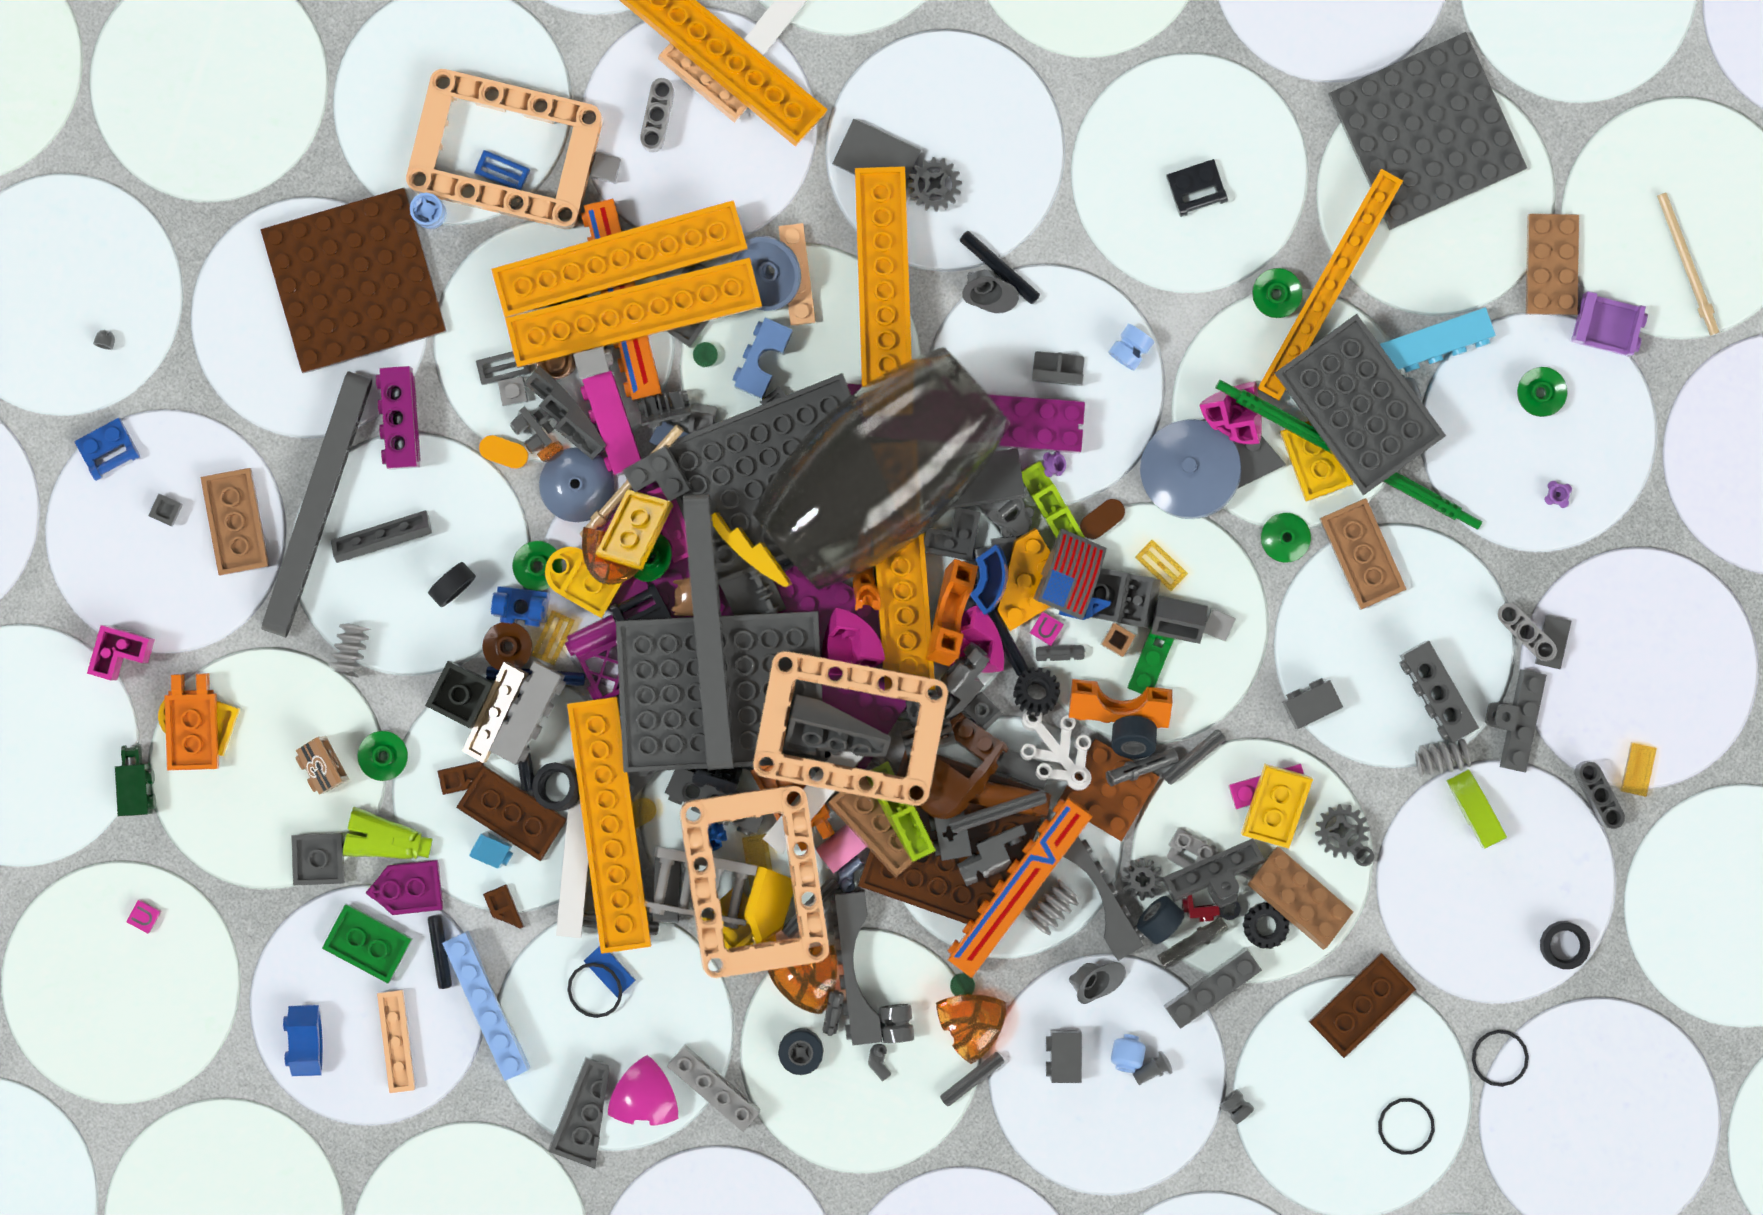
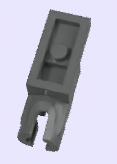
M970 642L963 650L965 656L958 657L940 679L948 690L944 718H949L950 721L962 712L984 687L977 676L983 671L991 658L986 656L987 653L974 642Z
M1022 824L976 843L980 854L976 855L974 853L963 862L957 864L966 886L978 882L977 870L982 872L985 878H988L1007 869L1011 864V860L1004 844L1008 842L1009 846L1023 841L1022 836L1026 834V831Z

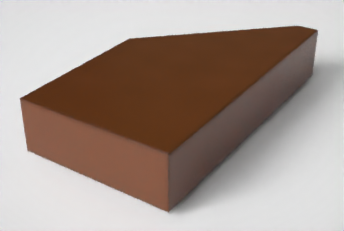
M478 761L438 770L442 795L467 790L484 763Z
M507 884L483 894L493 918L516 926L519 929L524 927Z

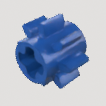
M715 822L708 825L710 846L712 851H716L722 847V841H727V833L724 830L723 824Z

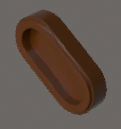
M1109 499L1085 516L1080 523V529L1084 537L1092 540L1097 539L1119 523L1125 515L1123 504L1119 500Z

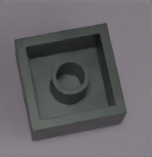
M447 661L425 706L468 728H473L494 682L453 661Z

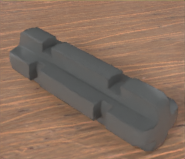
M1073 645V648H1070V646H1050V649H1046V646L1036 647L1035 654L1037 661H1047V659H1050V661L1070 660V658L1083 660L1085 650L1082 645Z
M839 990L829 993L828 1002L830 1003H827L825 1022L822 1029L823 1033L828 1036L836 1034L844 999V994L839 992Z

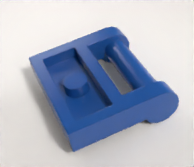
M116 418L74 441L95 481L103 478V474L131 459L134 461L140 458V454L120 418ZM125 445L126 451L97 466L96 459Z

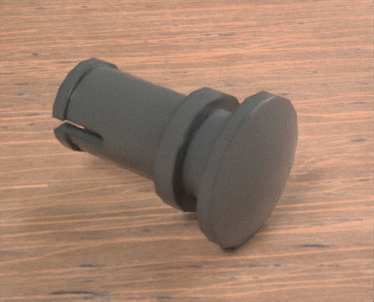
M1162 1051L1158 1052L1159 1058H1152L1150 1063L1132 1073L1139 1086L1158 1075L1160 1077L1163 1076L1165 1071H1168L1169 1074L1173 1073L1171 1064Z

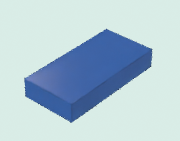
M600 946L584 960L585 964L594 962L603 964L613 970L620 979L622 993L636 981L611 952L601 954ZM589 967L618 998L617 982L611 973L603 968Z

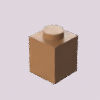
M1112 623L1100 645L1118 656L1124 657L1136 635L1116 623Z

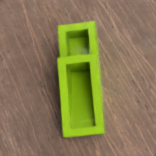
M1469 769L1446 780L1481 848L1486 849L1507 838L1492 807Z

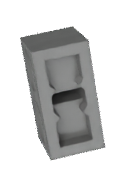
M606 346L573 354L579 378L609 372L610 365L614 362L611 348L606 349Z

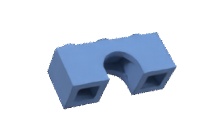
M766 317L763 323L758 321L753 332L756 339L753 345H747L743 354V358L746 361L742 368L738 367L733 376L732 380L736 382L734 387L762 400L773 377L760 369L759 358L766 351H776L784 354L793 330Z

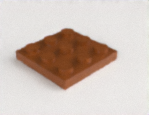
M1094 739L1087 751L1085 768L1091 774L1089 786L1084 790H1074L1067 784L1058 801L1060 799L1065 801L1069 796L1093 814L1089 823L1122 842L1160 777L1149 772L1139 776L1137 780H1127L1115 786H1110L1106 780V772L1122 767L1126 762L1132 760L1119 756L1112 748ZM1081 774L1074 775L1076 780H1083Z

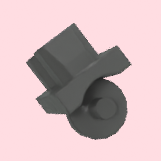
M524 406L519 410L517 417L510 423L511 429L517 436L526 429L531 432L533 436L524 442L525 447L531 454L540 451L542 448L547 450L551 447L552 441L542 428L548 434L554 431V428L549 423L553 417L549 414L544 417L540 410L533 414L538 420L537 422Z

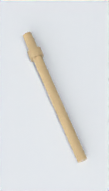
M1667 192L1658 195L1657 198L1699 305L1698 313L1700 318H1704L1708 332L1712 336L1719 333L1713 316L1715 311L1712 303H1708Z
M676 424L651 453L665 445L669 448L684 430ZM628 480L601 510H596L590 517L591 521L579 533L582 538L587 540L598 527H602L608 521V516L622 501L626 490L633 489Z

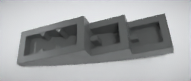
M539 366L528 377L524 385L543 399L539 407L558 422L554 429L593 460L606 446L605 442L577 402L553 377Z

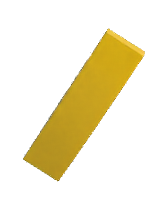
M719 512L712 514L713 527L723 540L745 561L784 587H789L792 584L764 542L754 546L742 527L731 531Z

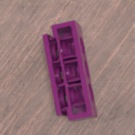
M410 366L379 368L380 374H376L377 390L381 389V399L378 400L379 415L383 414V424L379 425L380 439L385 441V449L381 450L382 464H386V469L389 470L420 468L419 461H421L413 368ZM400 388V398L393 400L391 398L392 390ZM401 412L403 414V421L398 425H394L393 416ZM403 437L405 440L404 447L401 450H396L394 446L396 439Z

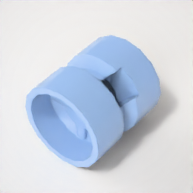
M420 193L411 201L410 214L423 228L436 229L445 221L447 215L446 207L434 194Z
M1128 324L1120 335L1122 340L1116 341L1108 353L1119 363L1135 371L1142 361L1141 354H1146L1154 344V340L1137 327Z

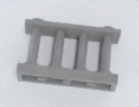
M656 846L654 856L659 857V862L662 864L654 902L645 900L644 906L650 907L649 912L664 915L666 910L694 916V910L688 909L691 889L685 851ZM704 857L695 859L693 864L695 870H699L700 865L707 866V860ZM713 857L716 890H718L720 875H723L724 870L734 872L733 877H735L728 916L722 915V921H724L723 926L738 929L739 925H746V920L738 918L745 879H748V875H756L757 866ZM675 861L685 862L684 867H686L678 907L664 904L671 865H674ZM710 907L704 908L701 912V917L712 919L714 917V909Z

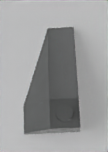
M796 695L783 749L807 755H816L817 751H830L831 755H839L840 752H852L856 756L886 757L891 737L821 700Z

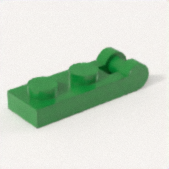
M1152 628L1149 631L1127 686V689L1140 694L1147 687L1155 688L1174 641V638L1151 634ZM1156 638L1164 641L1162 648L1153 645Z

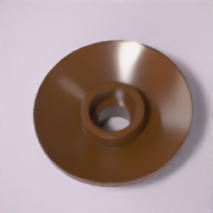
M501 622L492 626L485 634L482 644L483 654L487 662L497 670L501 669L504 662H509L520 669L530 659L532 640L527 630L521 625L514 622L513 624ZM508 641L513 644L511 651L505 648V644Z

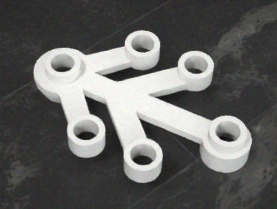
M1026 711L1021 720L1022 726L1028 731H1035L1050 751L1036 749L1032 744H1025L1020 752L1021 757L1027 761L1037 759L1060 763L1065 769H1051L1050 765L1042 763L1036 769V776L1040 780L1066 781L1069 787L1074 790L1086 789L1091 782V774L1085 768L1087 750L1091 745L1090 738L1086 735H1080L1077 738L1075 747L1078 751L1074 764L1069 758L1071 732L1076 724L1075 719L1069 718L1068 715L1061 719L1059 745L1042 724L1041 713L1040 716H1036V722H1031L1028 719L1030 715H1027ZM1070 721L1072 726L1065 727L1063 722ZM1085 740L1087 742V746H1080L1079 741ZM1031 749L1033 754L1028 756L1024 753V750ZM1045 768L1048 774L1042 775L1039 770ZM1081 774L1083 780H1076L1074 775Z

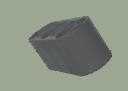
M1580 762L1575 767V778L1599 823L1610 829L1620 828L1625 822V814L1601 768L1594 762ZM1586 766H1590L1593 769V776L1588 780L1582 774ZM1602 788L1605 792V797L1602 801L1598 802L1594 797V793L1597 789ZM1611 810L1617 815L1616 821L1613 824H1609L1606 820V815Z
M656 856L654 874V898L662 864L659 862L660 858ZM675 861L674 865H671L664 904L677 907L680 901L682 862ZM666 910L664 915L653 913V922L679 923V913Z

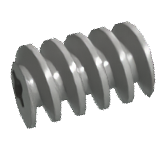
M350 623L339 624V627L345 633L337 634L342 643H335L334 647L339 649L340 652L331 654L337 662L329 663V666L335 670L334 672L359 678V675L353 672V670L361 669L362 666L355 661L364 659V656L358 650H366L367 647L361 641L369 640V636L363 633V631L371 629Z
M1463 738L1458 740L1457 745L1455 742H1448L1447 747L1444 742H1439L1438 749L1434 743H1431L1428 746V751L1424 745L1419 746L1418 753L1415 750V760L1420 777H1423L1424 769H1427L1429 774L1433 775L1434 768L1436 767L1440 774H1443L1444 766H1447L1450 772H1453L1454 764H1457L1460 771L1463 770L1464 763H1467L1470 767L1469 750Z
M1058 879V883L1061 888L1052 886L1051 890L1054 895L1051 896L1045 893L1044 897L1047 903L1038 901L1037 904L1040 910L1031 908L1030 911L1033 918L1026 916L1041 932L1047 935L1051 934L1049 925L1055 928L1058 927L1056 918L1065 920L1062 911L1072 912L1069 906L1070 903L1076 906L1079 905L1076 899L1077 895L1060 879Z

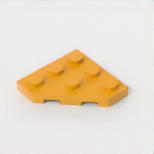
M1036 528L1013 542L1012 554L1009 565H1007L1008 582L1006 590L996 607L1009 631L1050 607L1033 599L1043 577L1041 575L1050 554V550Z

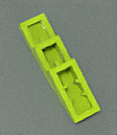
M1038 460L1022 469L1023 483L1054 537L1057 538L1062 528L1085 538L1054 483H1052L1050 477L1045 475V468L1041 461Z
M889 762L869 770L895 775ZM866 776L871 788H873V779ZM877 799L912 862L936 851L914 805Z

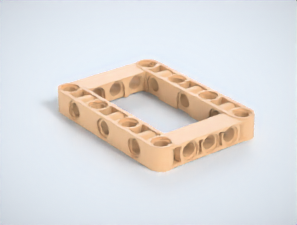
M438 69L430 77L406 175L407 185L418 194L431 193L439 199L561 229L574 228L579 221L603 124V117L599 109L592 104L448 69ZM441 78H449L450 84L447 88H438V82ZM489 90H498L499 95L497 99L493 101L486 99V94ZM462 99L484 108L506 112V110L520 113L526 118L550 124L557 122L571 126L573 130L556 199L437 170L435 166L439 150L442 151L443 148L441 142L445 126L448 127L449 124L447 118L451 102ZM545 101L547 102V109L541 113L536 112V103ZM587 113H594L596 120L592 124H585L583 117ZM419 174L426 176V182L422 186L414 184V179ZM467 186L475 188V193L470 198H465L462 195L463 189ZM522 198L524 201L523 206L518 210L512 209V200ZM563 210H571L572 217L569 221L563 222L559 219V215Z
M792 652L778 653L772 662L754 757L755 772L760 776L909 805H921L928 799L948 696L947 687L943 682L935 679ZM784 657L790 658L793 662L792 668L787 672H783L779 668V661ZM834 666L840 667L843 672L842 678L838 681H832L828 676L829 670ZM882 676H889L893 681L892 687L887 691L881 690L878 686V681ZM796 679L919 702L920 708L907 776L901 777L782 754ZM933 685L942 688L943 695L938 700H932L928 696V690ZM769 757L773 760L774 766L771 771L766 772L761 769L760 761L762 758ZM814 766L820 767L824 772V776L820 781L812 780L809 775L811 768ZM863 776H869L873 779L874 785L872 789L863 790L860 787L859 781ZM914 785L923 788L924 795L919 800H914L909 795V790Z
M789 785L685 802L680 809V821L701 964L705 973L712 978H721L823 961L829 953V945L808 802L804 790L798 786ZM792 791H796L800 796L799 802L795 805L787 803V795ZM690 807H697L700 811L699 817L694 821H690L686 817V812ZM781 813L800 937L726 949L723 938L720 902L715 884L716 875L713 854L708 836V825L721 821H736V819ZM800 841L805 842L807 845L806 852L803 855H796L794 852L795 844ZM698 857H704L707 860V866L702 871L695 870L693 866L695 859ZM805 892H812L814 894V901L810 905H804L801 901V897ZM707 907L713 908L715 912L714 917L709 921L702 920L701 918L702 910ZM813 942H819L822 946L821 952L817 955L809 953V946ZM713 958H719L722 961V966L717 971H712L708 967L709 961Z

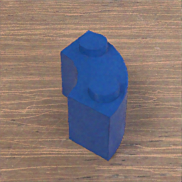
M999 544L994 545L975 559L979 566L980 579L970 596L984 615L989 614L998 605L1004 595L1008 582L1007 561Z
M319 1005L289 1006L288 1016L283 1017V1029L288 1033V1051L285 1052L284 1057L285 1066L289 1067L291 1076H321L323 1039Z

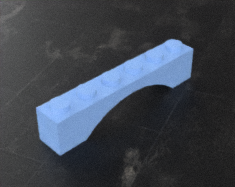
M469 930L442 943L504 1081L528 1071L530 1065L496 999Z

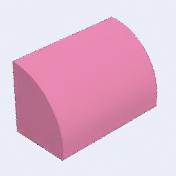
M846 824L835 832L836 834L830 836L815 849L833 873L867 847Z

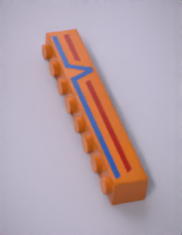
M613 198L584 205L585 212L581 213L584 227H589L591 237H587L588 241L622 232ZM635 282L600 291V293L604 294L636 285ZM644 336L613 344L615 349H620L622 357L618 358L617 361L620 372H625L627 382L623 383L626 397H631L632 401L636 402L642 400V398L663 395L649 337Z
M1069 796L1065 801L1063 799L1058 801L1052 810L1055 812V815L1050 821L1047 819L1043 821L1037 830L1040 835L1035 841L1032 839L1028 841L1022 850L1025 855L1020 861L1015 859L1007 871L1010 873L1005 882L1002 879L999 880L992 890L995 893L990 902L987 899L984 900L977 910L980 913L975 922L970 919L962 930L965 933L960 942L955 939L947 950L950 953L948 961L971 978L1093 817L1092 813Z

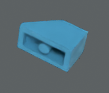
M486 831L480 834L469 856L499 869L502 864L507 866L513 855L510 851L512 845Z

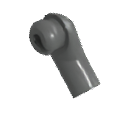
M875 1044L870 1049L868 1065L883 1082L891 1075V1072L884 1065L887 1048L884 1044Z

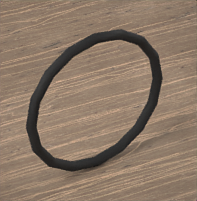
M594 962L583 964L574 970L569 978L567 988L570 1002L575 1009L583 1015L593 1018L605 1017L614 1012L621 1002L623 991L620 979L615 972L603 964ZM592 966L603 968L611 973L616 980L619 990L618 1000L614 1007L606 1013H587L574 1001L571 992L572 980L583 968Z
M1495 1030L1488 1032L1477 1041L1473 1048L1472 1063L1474 1071L1481 1080L1492 1086L1504 1087L1514 1084L1523 1076L1528 1067L1529 1055L1526 1045L1519 1036L1510 1031ZM1498 1033L1507 1034L1517 1039L1523 1047L1525 1054L1524 1067L1520 1074L1513 1080L1504 1083L1492 1082L1485 1078L1478 1070L1475 1060L1476 1051L1481 1042L1488 1036Z
M1401 1098L1389 1103L1382 1111L1378 1121V1133L1383 1144L1391 1151L1401 1155H1413L1422 1151L1431 1142L1435 1132L1434 1118L1430 1110L1422 1102L1412 1098ZM1400 1102H1412L1420 1105L1427 1112L1431 1121V1132L1428 1140L1421 1147L1413 1151H1401L1393 1148L1385 1140L1382 1133V1121L1385 1113L1393 1105Z

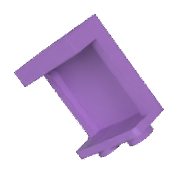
M1587 291L1582 295L1571 342L1630 357L1640 349L1642 338L1639 337L1640 329L1645 327L1648 314L1645 313L1646 306H1635L1599 297L1597 293Z

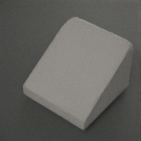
M597 153L590 177L615 183L621 159Z
M693 403L688 433H693L715 424L717 407Z
M1211 609L1204 633L1226 642L1236 618Z

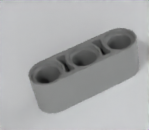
M666 78L654 80L649 92L640 134L642 146L648 152H658L663 147L674 99L672 83ZM661 85L669 87V93L664 97L656 94V89ZM654 110H662L664 112V117L660 121L651 119V113ZM650 134H656L659 137L658 143L653 146L645 143L646 137Z
M1505 603L1500 606L1497 614L1500 622L1533 655L1543 662H1549L1556 657L1557 646L1522 610L1513 603ZM1513 608L1516 611L1517 615L1513 621L1508 622L1503 619L1502 614L1505 609ZM1524 626L1534 628L1535 633L1531 639H1523L1520 632ZM1544 643L1550 644L1553 648L1552 654L1548 657H1542L1538 652L1540 645Z

